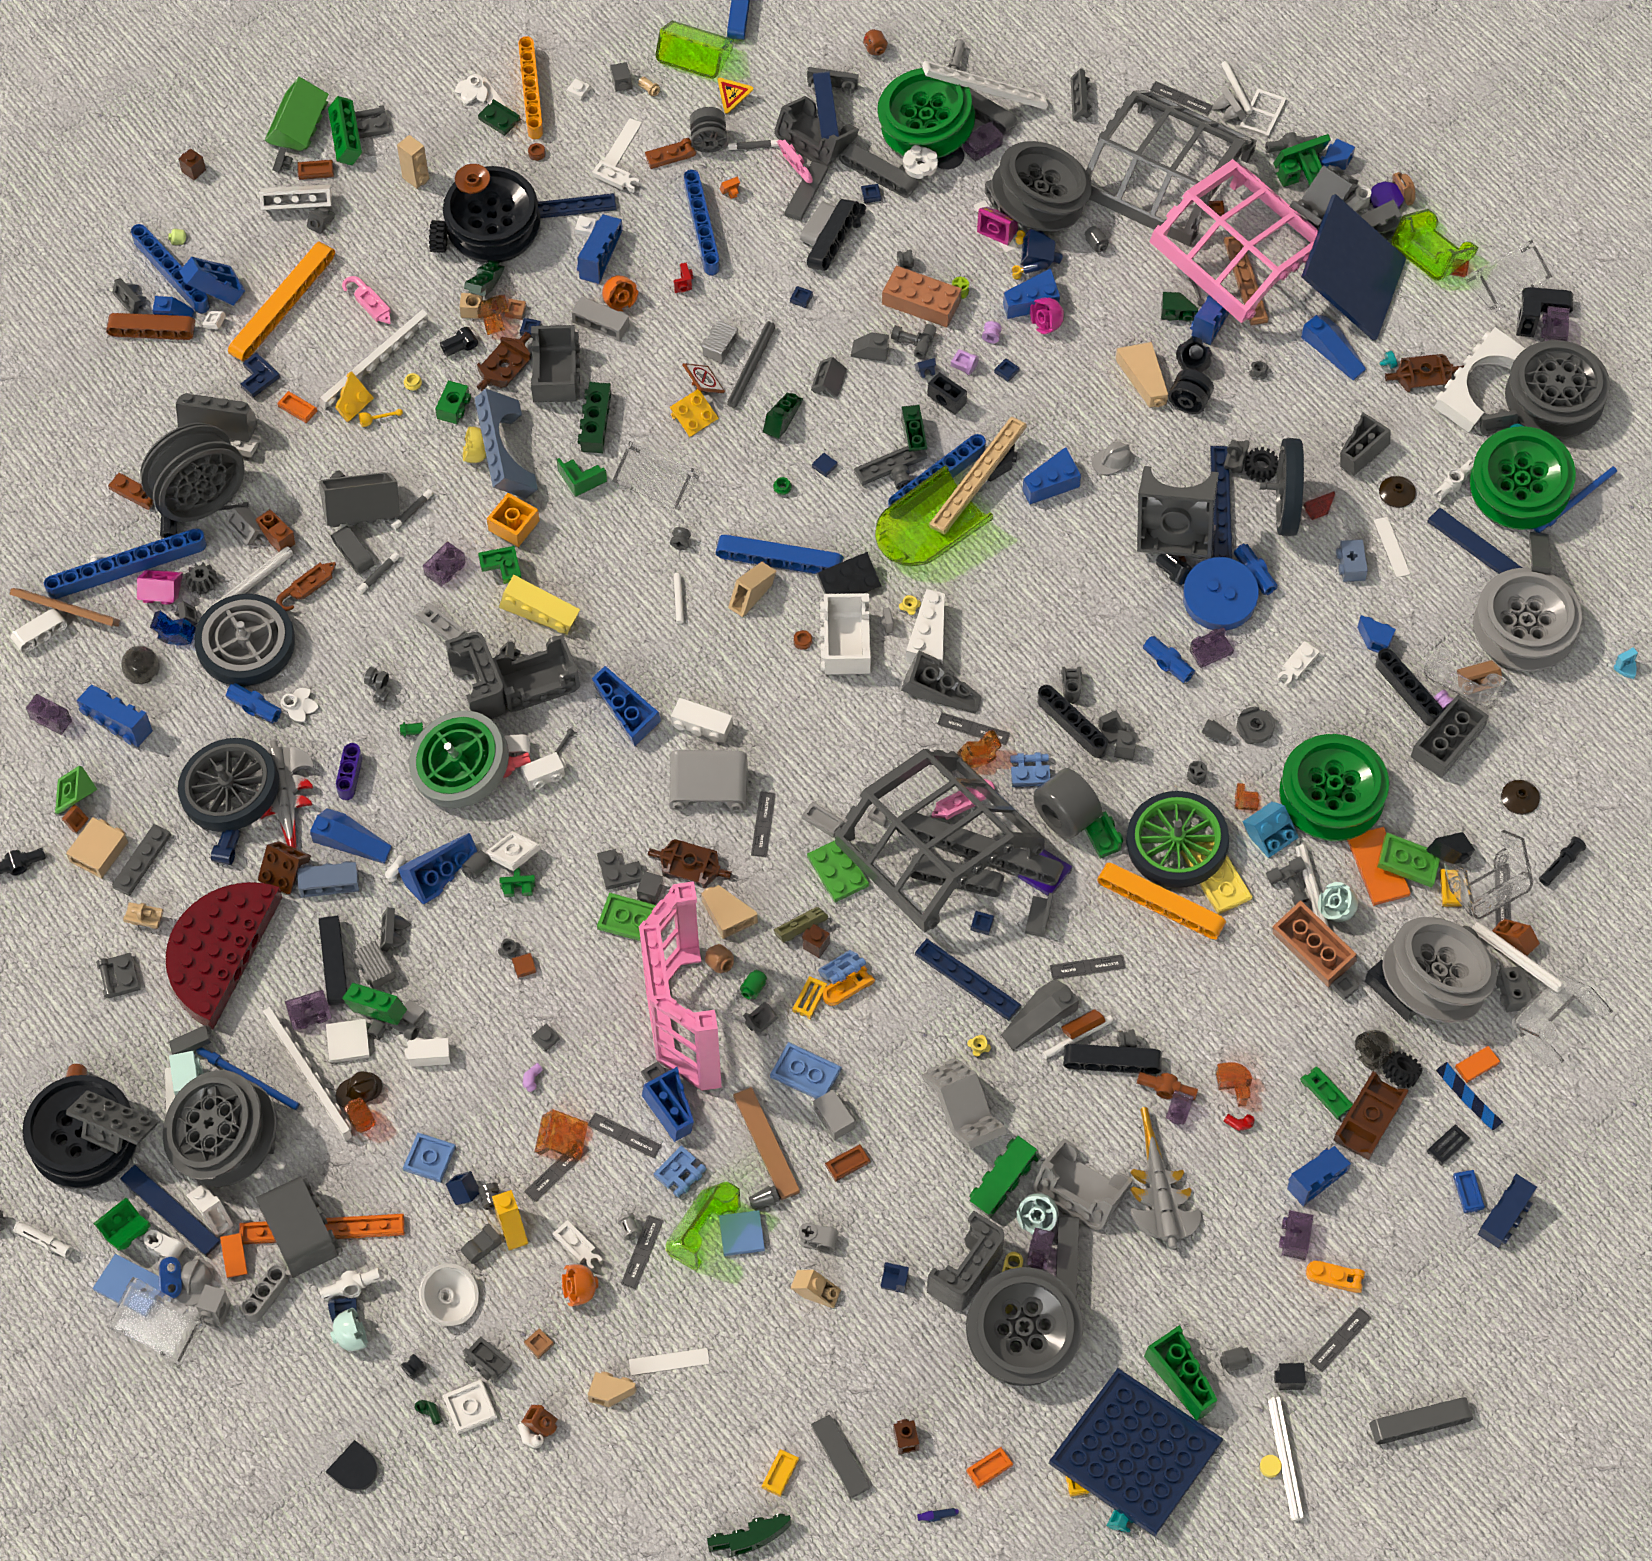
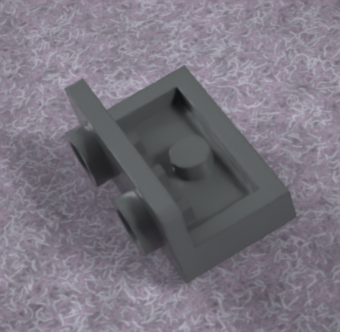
M481 1336L469 1349L465 1348L463 1350L464 1361L472 1368L476 1366L483 1378L486 1380L491 1379L495 1383L512 1365L508 1358Z

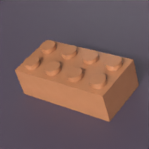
M896 266L882 291V305L948 327L961 302L962 288Z
M1302 901L1298 902L1272 926L1273 935L1328 988L1332 982L1342 976L1357 962V954Z

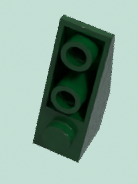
M787 392L766 414L762 433L779 439L789 427L803 398L798 397L794 393Z
M920 405L902 406L901 421L909 452L927 450Z

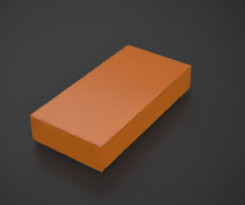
M290 391L277 403L279 408L304 423H307L317 412V407Z
M1487 1046L1456 1064L1455 1068L1465 1082L1468 1083L1497 1066L1500 1060L1490 1047Z
M238 1233L220 1237L226 1277L232 1278L247 1275L242 1234Z
M1002 1447L966 1469V1472L979 1489L1011 1468L1013 1463Z

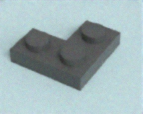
M616 849L597 853L606 890L641 881L643 873L639 861L620 865Z

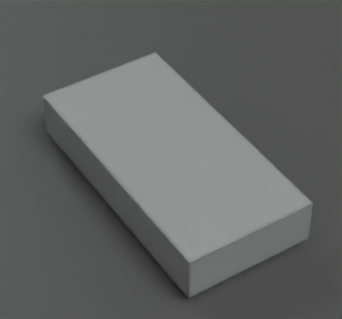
M813 801L802 814L803 820L833 838L838 827L844 825V820Z

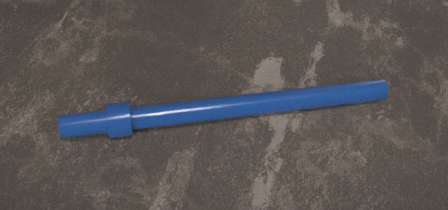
M1612 466L1570 499L1564 511L1555 520L1547 525L1535 528V532L1541 533L1548 526L1554 525L1558 518L1617 473V469Z
M203 1047L196 1050V1053L206 1058L210 1064L218 1065L226 1071L241 1075L260 1086L268 1095L294 1110L298 1109L300 1103L225 1061L216 1052L212 1053Z

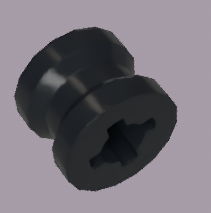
M412 1354L407 1362H403L400 1365L413 1381L420 1372H424L427 1369L415 1354Z

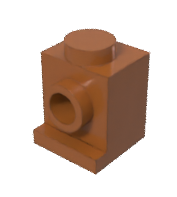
M531 1404L521 1423L537 1435L540 1434L543 1437L552 1435L557 1429L555 1423L558 1419L544 1409L545 1407L542 1405Z

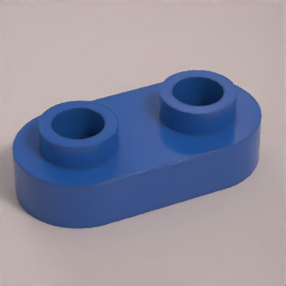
M166 1257L159 1264L160 1293L165 1298H176L182 1290L181 1264L174 1257ZM170 1263L174 1265V1269L172 1271H168L167 1266ZM170 1284H173L175 1287L173 1292L168 1291Z

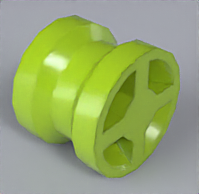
M961 276L954 278L952 285L962 288L961 299L966 298L969 294V281Z

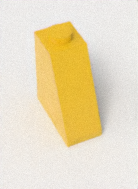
M512 1190L492 1196L495 1213L508 1250L528 1244Z

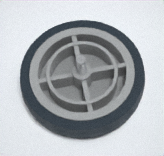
M237 594L216 602L200 618L194 637L197 657L206 672L222 683L229 685L236 683L240 686L260 684L276 676L288 664L295 646L294 628L287 612L274 600L258 594Z

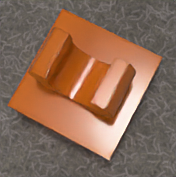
M734 177L722 182L719 188L722 195L728 193L731 199L736 198L737 194H739L737 189L740 181L738 177Z

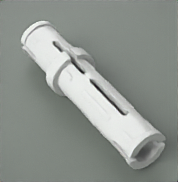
M21 1220L14 1226V1233L45 1247V1250L48 1252L53 1251L64 1258H68L72 1252V1246L59 1241L54 1235L49 1236L23 1223Z

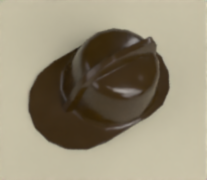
M366 1071L357 1072L338 1086L335 1095L336 1101L346 1109L359 1107L380 1095L383 1087L382 1081L373 1073Z

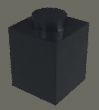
M1279 1363L1277 1371H1274V1383H1278V1390H1304L1306 1385L1304 1363Z

